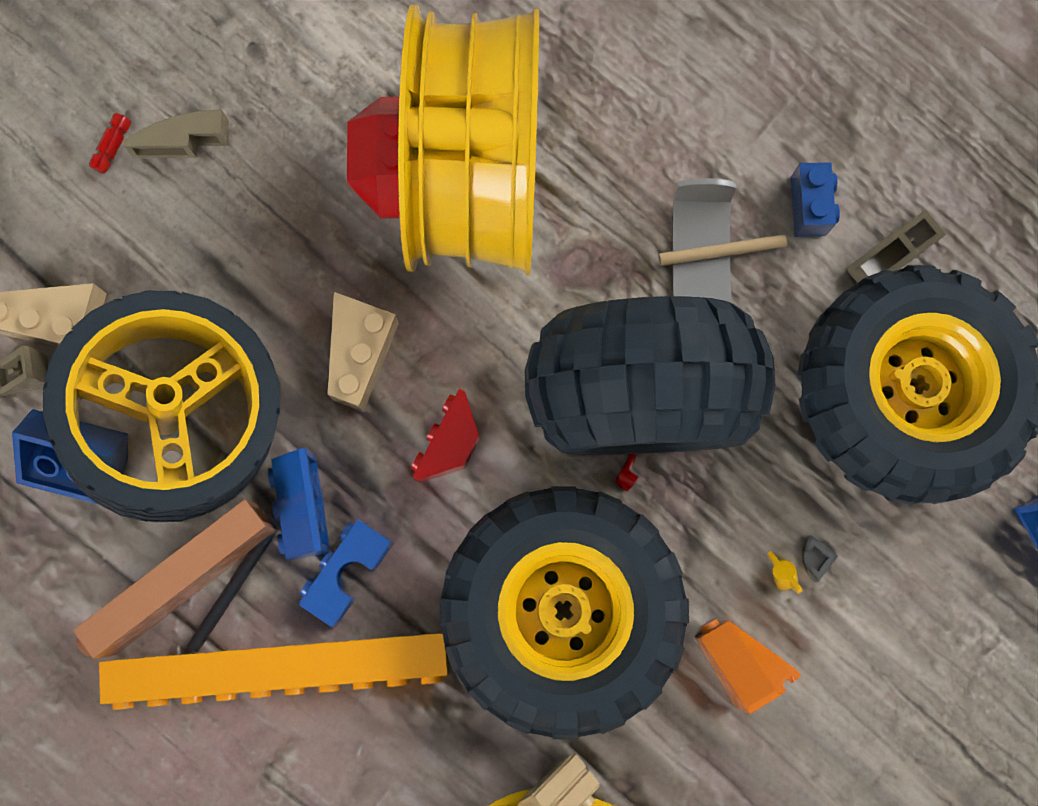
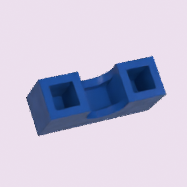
M357 519L355 524L349 522L339 536V539L342 540L335 552L330 550L325 555L319 565L322 571L315 580L310 578L299 593L303 597L299 605L331 628L337 627L355 601V598L348 594L341 585L343 570L352 563H361L370 570L375 571L394 544L359 519Z

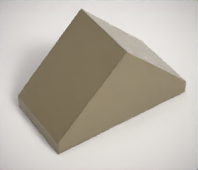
M21 346L0 361V396L42 389L46 382L44 380L48 370L47 355L30 346Z

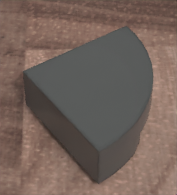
M810 535L803 546L802 561L809 577L814 582H819L838 556Z

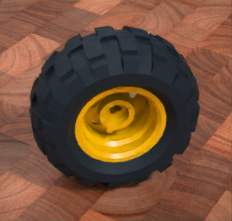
M906 265L900 270H882L863 278L856 285L844 291L819 316L809 332L807 346L800 356L797 375L798 379L801 380L802 395L798 400L803 421L809 422L817 440L814 444L825 460L835 463L845 473L844 478L863 491H873L883 495L888 501L909 505L918 503L938 504L970 497L990 488L992 483L1000 477L1010 474L1025 458L1027 451L1024 449L1027 443L1037 437L1038 357L1035 348L1038 347V339L1031 325L1024 327L1013 310L1016 306L1001 292L995 290L991 293L981 286L982 281L979 278L954 269L949 273H943L941 269H936V266ZM923 348L930 350L932 357H923L921 350ZM890 356H893L895 367L890 365L888 361ZM949 372L954 374L956 378L955 383H951ZM882 390L893 391V396L890 399H886ZM938 407H947V415H941ZM907 412L909 413L912 423H908L906 421L905 416Z
M552 486L548 489L527 491L506 500L503 504L485 514L469 530L458 549L454 552L445 573V581L440 598V623L445 651L453 671L460 678L468 691L467 693L484 710L489 711L502 720L505 725L526 734L532 733L553 739H578L582 736L597 733L604 734L625 725L628 719L641 710H646L663 693L662 688L673 671L677 670L685 649L683 643L686 626L689 623V598L685 594L682 581L683 572L674 551L672 552L660 536L659 530L643 514L635 512L623 504L622 500L601 491L594 492L578 489L576 486ZM548 571H554L558 575V581L555 584L550 585L546 583L544 577ZM582 577L590 578L592 586L589 590H583L579 587V580ZM527 598H532L536 602V608L531 612L525 611L523 608V601ZM567 601L570 604L568 610L571 616L568 619L562 617L559 620L555 617L558 611L554 606L557 602L564 604ZM596 609L604 613V619L600 623H595L591 618L592 612ZM539 631L546 632L549 637L547 643L543 645L538 644L535 641L536 633ZM573 637L581 638L583 642L581 649L575 651L570 648L569 643Z

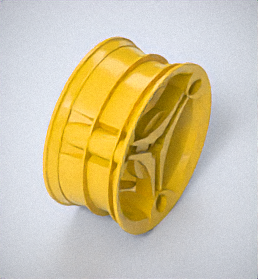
M417 4L409 6L402 48L398 134L400 230L403 258L408 272L415 271L420 258L423 257L425 266H430L433 255L466 257L467 267H472L473 259L508 266L509 269L522 270L525 275H530L537 134L539 8H533V11L528 14H517L515 17L479 23L478 14L473 13L471 23L437 24L433 11H429L427 19L424 20Z

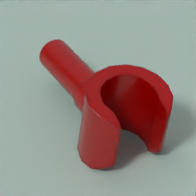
M628 454L623 468L615 479L617 485L626 491L632 488L639 477L630 471L637 454Z

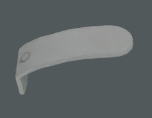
M712 178L687 179L677 182L673 196L672 251L730 243L731 201L736 190V182ZM730 256L672 264L673 296L714 298L732 303Z

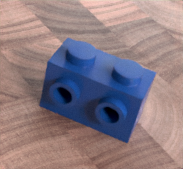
M832 162L799 163L790 176L794 236H826L836 223L839 222L840 208L838 204H835L834 193L837 190L838 184L837 175L832 173Z

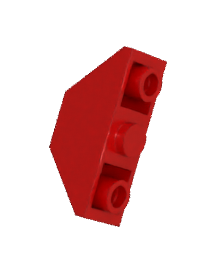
M461 389L457 391L455 396L452 394L448 396L442 408V412L446 413L440 425L434 423L426 439L430 444L425 454L419 452L411 466V470L415 471L412 477L420 483L465 469L480 441L466 393Z

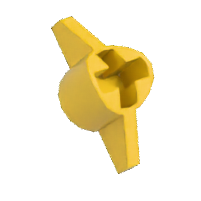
M772 551L768 552V558L774 566L773 577L777 589L780 591L792 589L798 594L801 593L803 590L798 584L799 579L795 565L787 560L779 561Z

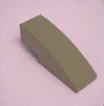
M222 109L180 114L139 130L124 139V147L133 158H196L197 146H228L229 121Z
M925 209L848 266L846 270L857 283L863 278L882 270H900L942 239L946 233Z

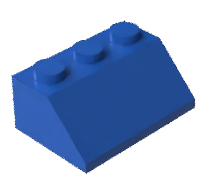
M32 409L12 431L16 483L97 504L72 482L51 445L43 412ZM79 421L81 435L88 447L106 465L124 474L128 461V433Z
M302 448L271 459L272 468L268 469V480L270 487L276 489L277 501H273L272 506L275 520H280L282 534L277 535L280 553L285 554L288 560L327 554L331 549L316 455L308 449Z

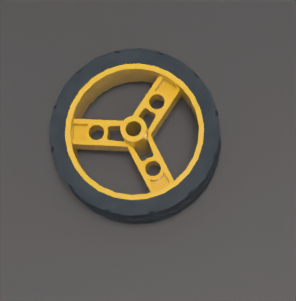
M148 290L122 296L123 299H114L90 311L71 328L73 331L65 335L52 355L44 380L46 382L43 385V417L49 439L60 463L72 482L95 503L120 516L155 523L182 522L213 512L236 498L252 479L256 477L268 456L280 413L279 380L269 352L256 332L229 309L208 298L185 292L181 294L177 291ZM171 338L186 340L208 349V351L170 378L160 377L151 380L104 362L109 356L120 349L149 339ZM202 372H210L215 376V379L210 382H204L197 376ZM238 378L248 403V427L239 444L224 461L208 472L194 477L185 417ZM114 383L124 386V389L117 394H111L106 391V388ZM186 384H190L196 392L183 402L181 388ZM133 391L146 394V407L130 400ZM82 398L149 423L158 482L142 481L123 475L106 465L88 447L79 428V407ZM179 429L178 438L160 439L159 434L170 435ZM171 450L177 451L182 455L181 460L176 463H168L162 457Z

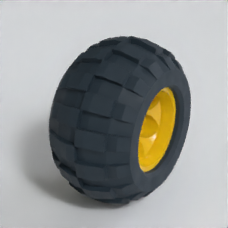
M690 296L616 299L585 304L558 313L540 330V340L531 345L524 370L525 398L534 426L541 427L545 440L561 453L579 455L671 453L721 449L743 445L760 430L761 419L770 414L776 386L774 357L763 331L755 328L752 317L731 302Z

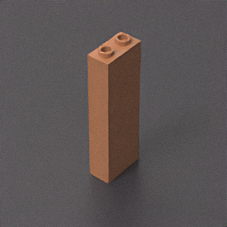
M244 499L73 629V632L78 637L76 640L78 648L84 655L91 656L93 659L117 655L246 556L257 544L269 535L272 536L276 533L278 529L259 504Z

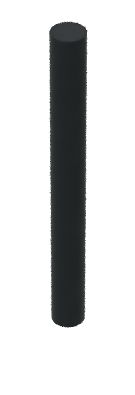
M269 535L247 553L187 644L188 648L197 653L200 651L273 540V536Z

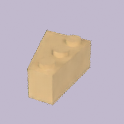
M94 283L0 292V334L58 347L65 335L73 331L71 329L90 311L104 304L107 293Z
M334 292L328 395L334 402L364 412L399 322L396 314Z

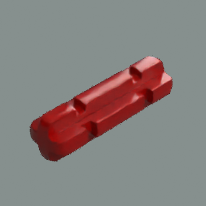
M119 113L113 114L109 122L111 127L106 128L95 149L98 153L93 154L89 161V166L99 173L105 174L111 165L109 160L114 159L124 139L122 134L127 133L131 125L129 118Z

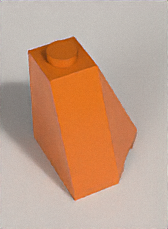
M714 618L700 626L699 629L702 633L695 636L696 641L737 709L745 713L751 714L775 700L786 691L783 683L787 679L790 683H793L801 676L796 668L728 620L719 622L717 618Z

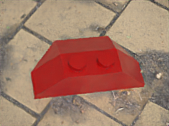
M380 97L347 121V184L380 219H400L398 178L399 97Z

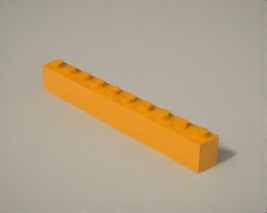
M443 633L108 660L99 662L100 704L112 703V710L134 708L135 701H147V707L168 705V699L181 698V704L203 702L202 696L216 695V701L237 699V693L250 692V698L270 697L271 690L284 689V695H298L305 693V687L318 686L319 692L339 691V684L353 683V690L374 688V681L386 680L387 687L408 685L407 679L421 678V684L442 682L441 676L449 674L448 656L445 651Z

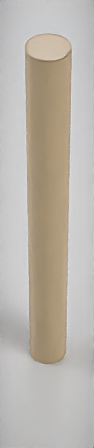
M784 234L659 253L658 259L660 266L777 249L786 247L787 239Z

